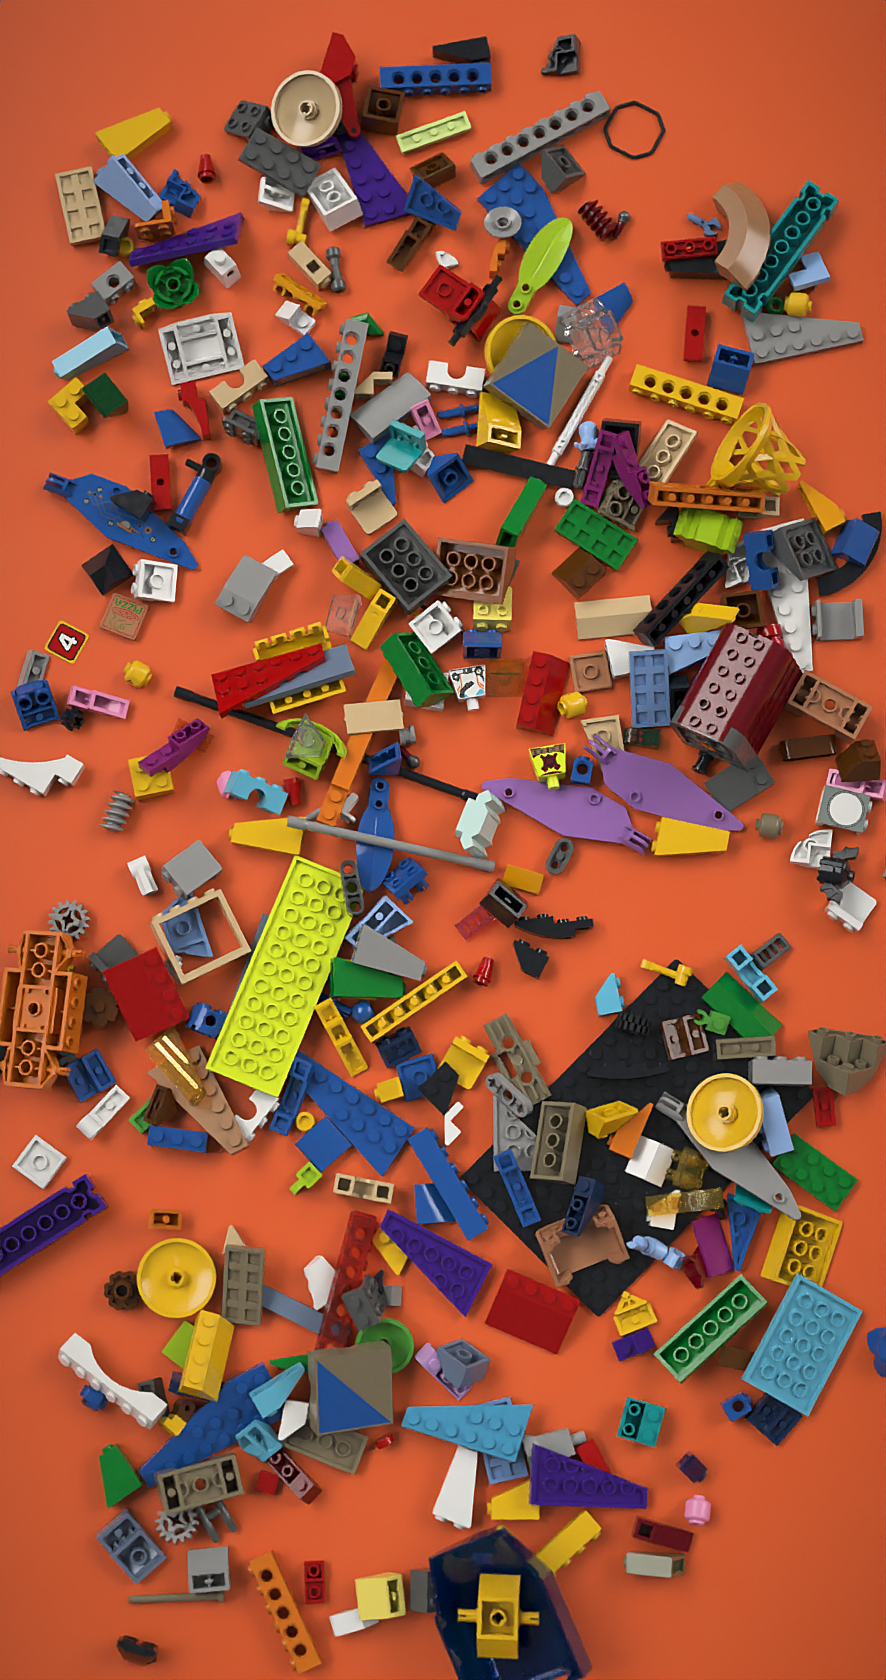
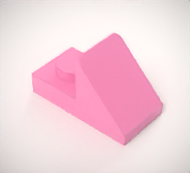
M428 399L410 407L412 418L417 423L419 430L425 433L426 440L442 433Z

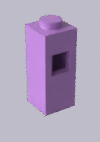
M331 520L325 523L323 528H321V532L336 560L339 561L344 556L355 565L359 564L360 558L338 520L334 522Z

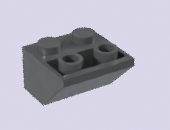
M99 291L89 293L85 296L84 300L71 304L66 310L71 324L76 327L100 331L114 322L110 308Z
M411 1569L410 1611L432 1613L455 1610L456 1569Z

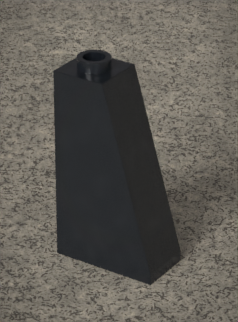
M727 240L717 242L718 256L722 252ZM717 257L664 262L666 273L669 272L670 278L728 280L718 272L714 262Z

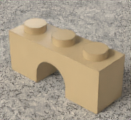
M255 359L239 370L241 377L244 379L241 387L234 389L223 381L209 391L210 397L223 414L231 413L234 408H237L239 403L248 401L257 390L261 391L268 385V376Z
M336 1173L333 1193L391 1204L395 1184Z

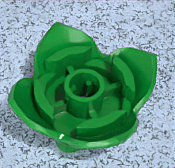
M187 258L176 259L168 267L156 265L147 270V282L154 293L153 301L159 308L169 310L181 308L183 305L190 304L198 297L199 286L194 281V270ZM177 284V288L172 290L170 286Z

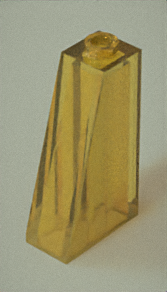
M172 1026L145 1049L144 1053L193 1105L194 1103H199L205 1097L204 1094L207 1091L179 1032Z

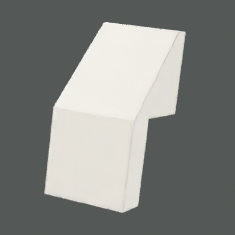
M459 1102L444 1115L445 1144L447 1146L461 1133L451 1122L463 1109Z
M358 1608L345 1610L329 1617L335 1637L364 1629L379 1622V1619L359 1620Z

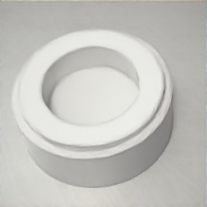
M561 488L555 494V502L561 508L569 507L574 500L573 492L567 488Z

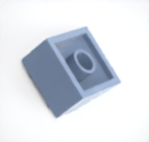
M463 1338L437 1348L444 1376L453 1386L460 1389L484 1379L491 1359Z

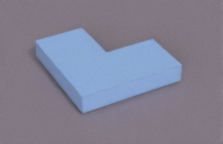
M819 252L803 255L800 261L804 270L788 274L794 291L830 281V275Z

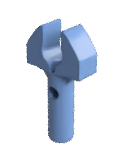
M689 213L687 216V220L704 229L705 237L717 236L718 233L711 231L710 227H715L718 230L721 229L719 221L714 217L710 221H705L692 213Z

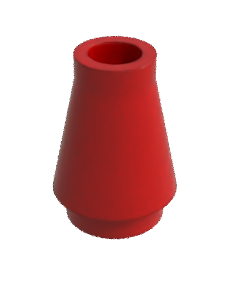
M209 154L200 155L197 176L202 183H211L216 177Z
M299 778L283 780V788L288 793L287 797L290 806L302 804L301 781L299 782Z
M483 957L473 975V982L475 984L487 987L491 983L493 959Z

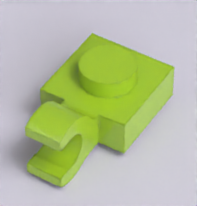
M309 1161L295 1174L299 1180L289 1190L295 1195L304 1185L310 1189L323 1175Z

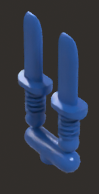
M459 404L458 408L437 412L439 418H449L462 415V418H465V413L479 411V405L463 407V404ZM466 421L463 422L464 425L441 430L442 435L452 436L466 432L467 436L470 435L469 431L478 430V423L467 424Z

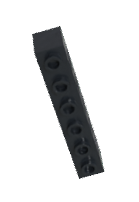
M707 551L635 627L633 632L642 644L656 647L730 568L720 554Z

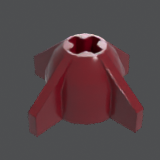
M697 1246L692 1255L683 1257V1271L696 1289L703 1288L704 1278L708 1277L699 1246Z

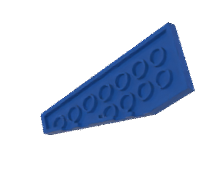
M264 1362L227 1380L219 1391L217 1402L209 1400L202 1408H199L179 1435L170 1437L165 1442L166 1444L139 1468V1472L148 1488L156 1485L154 1472L172 1467L179 1469L190 1466L238 1442L236 1435L255 1419L269 1425L282 1419L285 1402L277 1410L276 1414L263 1418L249 1395L251 1391L272 1379Z

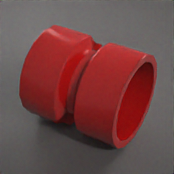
M770 624L756 629L757 636L761 635L785 647L784 640L780 638L783 635L780 624Z

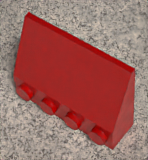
M156 946L102 971L135 1042L190 1018Z
M507 1269L485 1324L554 1354H558L581 1300Z

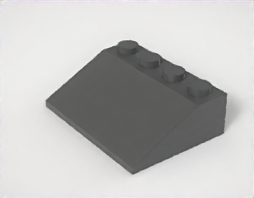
M405 519L360 553V560L386 591L396 598L397 604L407 616L420 608L452 578V574Z

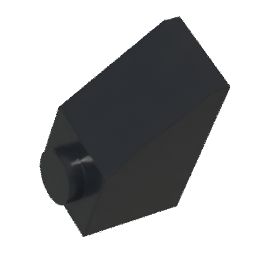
M133 490L110 497V500L115 505L144 523L157 504L153 500L154 496L145 490L143 493L139 490Z
M686 675L669 676L671 720L690 688Z

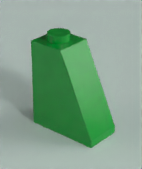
M110 1443L101 1450L103 1454L99 1456L108 1508L144 1484L118 1443L115 1446Z

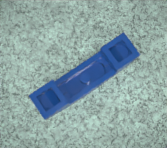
M297 1056L294 1058L289 1072L288 1084L279 1109L274 1113L269 1129L288 1136L304 1101L313 1071V1063Z
M508 1149L494 1155L493 1158L523 1228L540 1221V1215L512 1150Z

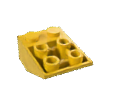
M480 392L476 447L507 454L519 450L521 446V427L517 410L493 394Z

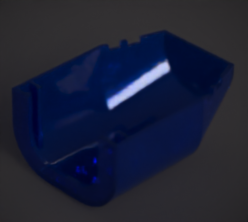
M504 1525L495 1526L473 1534L438 1551L429 1558L431 1584H433L434 1590L433 1603H435L436 1615L434 1616L435 1624L459 1680H553L567 1674L569 1675L566 1680H581L591 1671L593 1665L552 1569ZM480 1574L520 1575L519 1610L521 1612H539V1618H531L539 1619V1626L521 1624L519 1626L518 1659L477 1657L476 1622H458L459 1608L473 1610L478 1608ZM497 1612L496 1615H493V1618H497V1622H500L504 1616Z

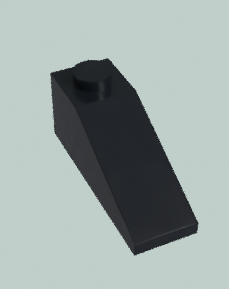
M487 36L432 46L433 58L456 64L491 63Z

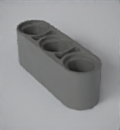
M345 860L341 863L339 871L345 907L350 917L357 918L364 910L358 868L354 861ZM345 866H351L354 872L351 874H346L343 871V868ZM348 885H355L357 891L350 893L346 887ZM356 903L360 906V910L354 912L350 909V905Z

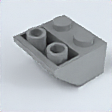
M228 1546L188 1550L190 1594L230 1590L231 1576Z

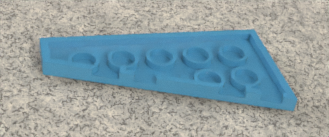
M533 1404L407 1407L401 1426L515 1463Z

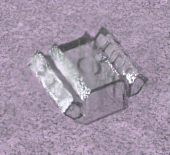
M596 297L560 316L559 324L565 328L564 335L570 342L573 355L589 366L586 372L603 363L606 356L612 358L620 354L623 336L612 311L606 310L604 304Z

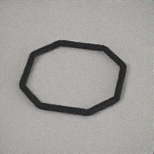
M637 101L617 105L604 127L608 146L634 160L652 155L665 133L660 113ZM634 104L655 114L662 130L651 151L636 156L613 146L607 131L617 110Z

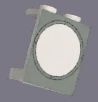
M825 785L822 790L815 825L823 826L826 824L855 831L856 835H860L867 829L868 820H865L867 812L870 813L872 807L870 795Z

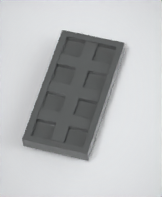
M257 127L238 158V161L302 198H304L322 165Z

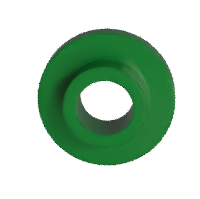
M778 297L771 298L766 305L767 312L769 314L781 315L784 311V301ZM777 305L779 308L775 310L772 306Z

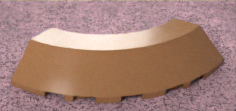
M742 182L724 184L712 196L717 211L723 214L729 221V234L726 244L714 262L721 276L747 291L760 274V268L767 259L766 254L771 243L770 221L761 200L749 187Z

